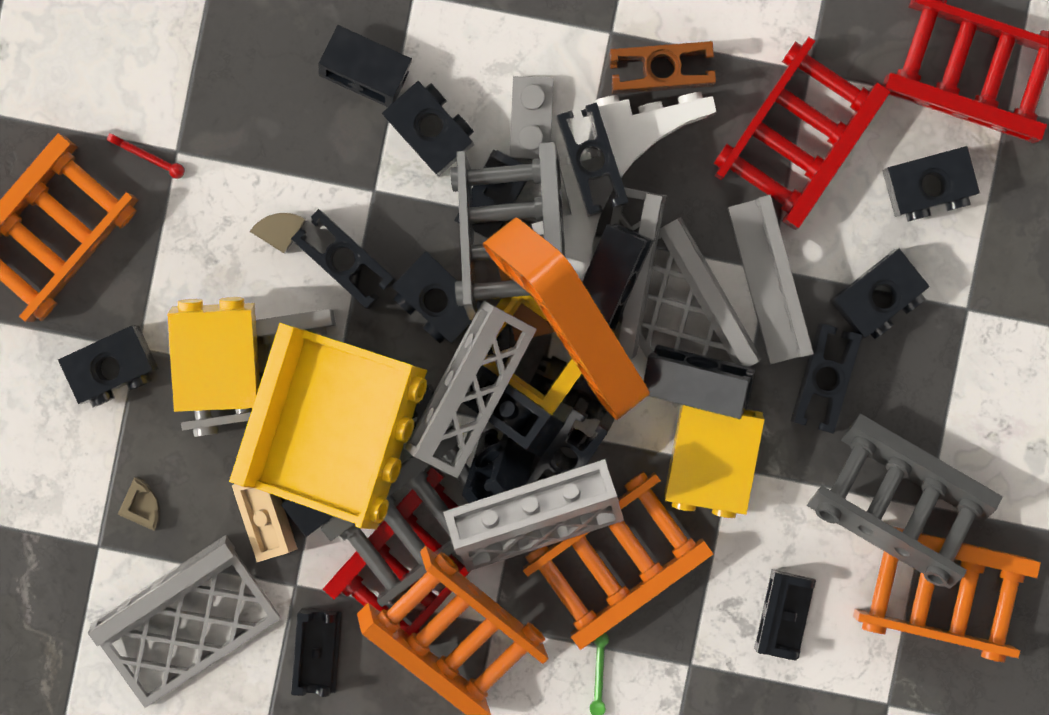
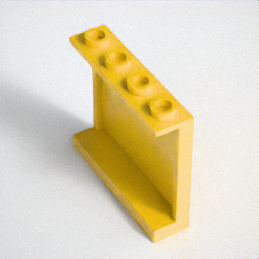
M279 323L229 482L242 487L256 488L355 523V527L377 530L378 524L384 520L388 511L389 502L387 496L391 483H394L400 474L401 460L399 458L403 445L410 439L413 433L414 420L412 417L416 404L422 400L426 392L427 380L425 376L427 370L298 327Z

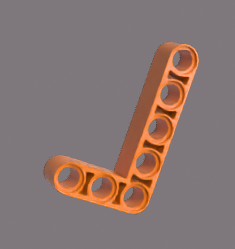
M517 217L482 243L496 265L533 296L592 391L616 420L620 419L650 395L647 386L578 274L558 249Z

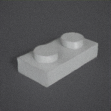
M513 76L510 135L511 158L523 160L539 159V143L551 142L554 78Z

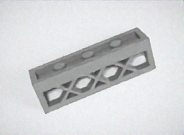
M624 187L627 197L645 200L641 221L631 227L622 213L623 206L617 208L615 206L613 207L610 224H620L621 221L624 227L633 231L639 228V234L654 240L626 303L624 314L619 319L621 330L618 341L629 359H632L637 355L667 195Z
M771 195L728 207L729 218L769 364L814 354Z
M483 300L408 440L405 449L414 457L458 478L537 329ZM504 322L522 331L514 347L503 351L499 350L496 337ZM490 348H492L493 354L486 356ZM508 357V359H507V361H506V363H505V365H504V364H503V361H502V358ZM495 361L499 372L497 380L492 385L480 388L476 377L478 370L482 365ZM472 384L473 391L467 393L470 385ZM489 394L484 402L482 396ZM476 398L479 413L475 421L460 426L456 414L460 404ZM452 421L453 429L447 430ZM468 432L464 440L462 433ZM456 436L459 451L452 464L433 456L442 440Z

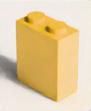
M243 297L219 299V304L203 305L202 299L179 300L178 306H172L167 313L174 412L253 408L260 386L255 303H244Z
M680 405L664 492L665 501L672 502V507L684 511H695L696 506L712 509V514L724 518H736V513L747 515L765 420L763 413L747 409L744 410L742 418L737 419Z

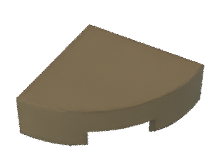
M276 213L261 219L249 232L286 254L293 243L291 238L303 227L307 220L291 213Z
M134 477L117 515L156 531L160 521V506L154 491L142 479Z

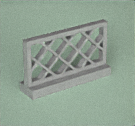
M681 217L677 218L660 229L659 239H663L670 251L666 268L653 266V270L664 273L659 295L648 293L647 299L655 300L657 303L651 323L643 321L642 327L649 329L647 339L641 330L639 346L646 358L648 359L650 353H654L650 345L654 331H659L677 336L674 349L679 350L681 340L684 338L705 344L702 356L707 357L709 347L713 346L726 350L735 364L750 367L761 360L760 354ZM674 260L681 272L671 270ZM669 275L686 279L690 286L686 303L664 298ZM694 295L702 308L691 305ZM662 303L685 309L679 331L656 325ZM690 310L705 314L710 321L707 339L684 333ZM714 330L722 343L712 341ZM672 402V404H673V406H674L675 408H676L677 406L681 405V404H677V403H673V402Z
M605 459L443 512L454 550L457 555H460L467 572L624 521Z
M225 535L92 622L88 635L97 647L101 646L141 704L146 708L280 620V615L235 552V546L228 536ZM231 565L234 566L242 578L239 592L215 588L218 574ZM212 578L211 587L202 585ZM245 584L248 586L252 594L244 593ZM191 591L209 594L206 613L200 614L181 610L184 596ZM214 595L238 599L234 620L210 615ZM242 600L259 603L267 616L256 623L239 621ZM178 601L177 609L168 608L170 605ZM158 613L175 616L172 636L149 633L150 618ZM180 617L204 622L200 642L176 638ZM208 622L231 626L230 640L221 646L204 643ZM144 623L143 631L134 630ZM236 628L246 629L235 636ZM123 636L140 638L141 644L138 659L120 656L112 643ZM146 640L170 644L166 664L142 660ZM174 645L198 649L196 662L188 668L170 665ZM203 650L212 651L201 659ZM128 665L136 666L135 674H133ZM140 667L165 671L162 685L147 694L138 681ZM169 672L177 674L167 681Z

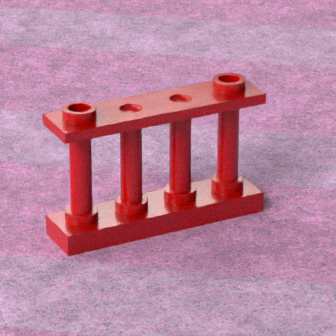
M911 0L908 8L922 13L903 69H898L897 74L890 72L884 78L882 86L891 91L889 95L1031 143L1041 141L1047 124L1037 121L1038 115L1035 114L1049 72V31L1041 30L1038 35L946 4L947 0ZM938 17L959 24L960 28L942 82H937L936 87L920 82L921 76L918 73ZM977 30L998 37L999 40L981 94L976 95L975 99L972 100L960 96V89L957 86ZM1016 43L1037 50L1038 53L1019 108H1014L1013 113L999 109V102L996 101Z
M810 37L805 40L803 45L796 41L782 60L788 67L735 146L732 147L727 143L713 163L719 167L715 174V177L719 180H722L730 169L782 204L781 209L787 213L782 222L794 230L799 229L891 92L878 82L870 90L865 87L860 90L809 56L807 53L815 43V40ZM797 68L851 103L850 108L855 113L847 124L842 121L837 124L784 88ZM774 102L829 137L827 142L832 144V147L824 158L819 155L813 157L762 123ZM752 136L806 171L804 175L809 178V181L801 192L796 189L790 191L739 156Z
M432 466L427 472L429 475L426 478L449 509L460 507L443 492L445 487L440 482L445 475L438 468ZM411 489L396 508L425 546L435 552L442 545L416 522L418 518L413 512L423 501ZM384 520L368 539L400 579L409 570L389 553L391 548L385 543L394 534V531ZM357 551L323 588L334 600L342 592L346 597L349 595L353 596L363 606L369 603L380 612L383 609L387 611L390 609L386 604L381 607L377 602L378 597L362 583L364 579L358 573L364 568L366 562ZM452 554L449 555L457 565L458 572L466 577L470 571L467 572L465 565ZM446 586L437 595L431 591L420 602L425 606L423 611L410 625L402 619L399 622L400 628L409 635L412 633L418 634L421 631L419 628L452 591Z

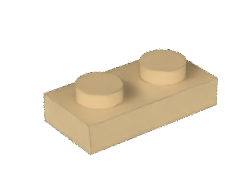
M237 484L232 485L257 562L298 549L285 509L281 506L283 504L281 497L256 488L242 487Z

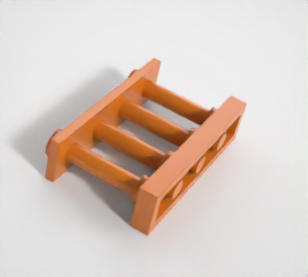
M59 133L0 199V237L2 235L13 237L55 274L45 287L38 292L0 259V281L28 304L26 309L19 315L25 322H34L37 318L42 321L52 312L57 305V302L53 299L114 228L118 226L122 229L129 223L137 212L133 207L139 201L134 195L127 192L120 200L114 197L74 162L75 156L72 154L78 147L66 136ZM55 173L67 176L108 212L93 231L48 193L49 188L46 184ZM29 204L32 206L37 204L82 243L66 262L21 224L22 218L19 215Z
M643 471L624 485L627 492L618 498L619 505L622 509L638 498L674 547L672 553L675 557L663 566H661L659 561L654 563L625 521L609 525L608 527L641 571L639 577L642 581L630 590H628L626 585L621 587L585 537L588 533L557 542L550 548L545 546L533 550L525 556L528 564L523 566V572L526 576H530L539 569L575 619L573 625L576 629L570 632L580 650L713 555V552L702 538L694 542L692 537L687 539L651 488L661 481L655 472L647 477ZM571 545L608 595L606 601L609 605L597 614L593 609L588 611L552 561L553 558Z
M894 527L901 532L904 531L902 528ZM921 533L917 541L939 553L946 539ZM962 543L955 559L960 560V566L967 571L961 579L950 629L947 631L926 626L935 585L927 581L923 573H920L910 620L905 621L886 616L899 559L885 551L883 552L870 612L854 610L853 617L857 621L863 622L861 629L885 635L887 628L971 647L982 650L981 657L1005 663L1006 656L1019 659L1020 650L1012 645L1005 644L1019 582L1024 583L1025 576L1038 578L1041 562L1027 557ZM985 566L1001 570L999 577L1003 578L989 640L965 635L979 573L984 574Z
M425 546L420 553L427 572L388 611L383 609L380 612L367 603L357 613L361 633L465 715H491L486 700L488 696L487 691L527 652L544 664L549 659L543 645L545 638L533 624L529 622L526 625L522 624L460 574L457 565L449 556L443 552L437 555ZM440 582L456 594L418 634L412 633L409 635L400 628L399 622ZM469 606L486 618L447 657L441 656L438 658L430 651L429 645ZM498 629L514 641L476 680L471 678L468 681L459 674L458 668Z

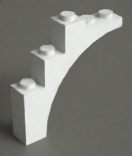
M694 92L678 97L679 104L664 108L662 101L652 102L639 106V114L632 115L629 99L620 101L618 95H612L595 100L620 177L622 178L632 163L657 141L685 125L714 116L716 108L713 96L703 98L702 92ZM589 116L590 123H591V127H592V131H593V135H594V140H595V139H596V135H595V131H594V127H593V122H592L591 116ZM597 150L599 157L592 159L590 152L582 153L580 162L586 170L597 171L602 168L604 157L600 151ZM567 157V165L560 166L571 215L563 216L565 256L581 281H583L591 262L592 245L601 213L588 217L570 159ZM608 176L588 181L593 204L601 205L602 210L613 190ZM543 221L532 224V228L539 235L544 234Z

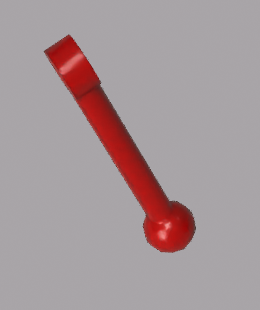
M109 133L106 139L169 171L170 176L174 179L182 178L185 173V169L181 164H171Z

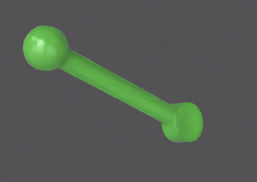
M606 633L593 641L597 649L594 701L589 706L592 715H603L606 710L605 704L602 701L605 646L609 643V637Z

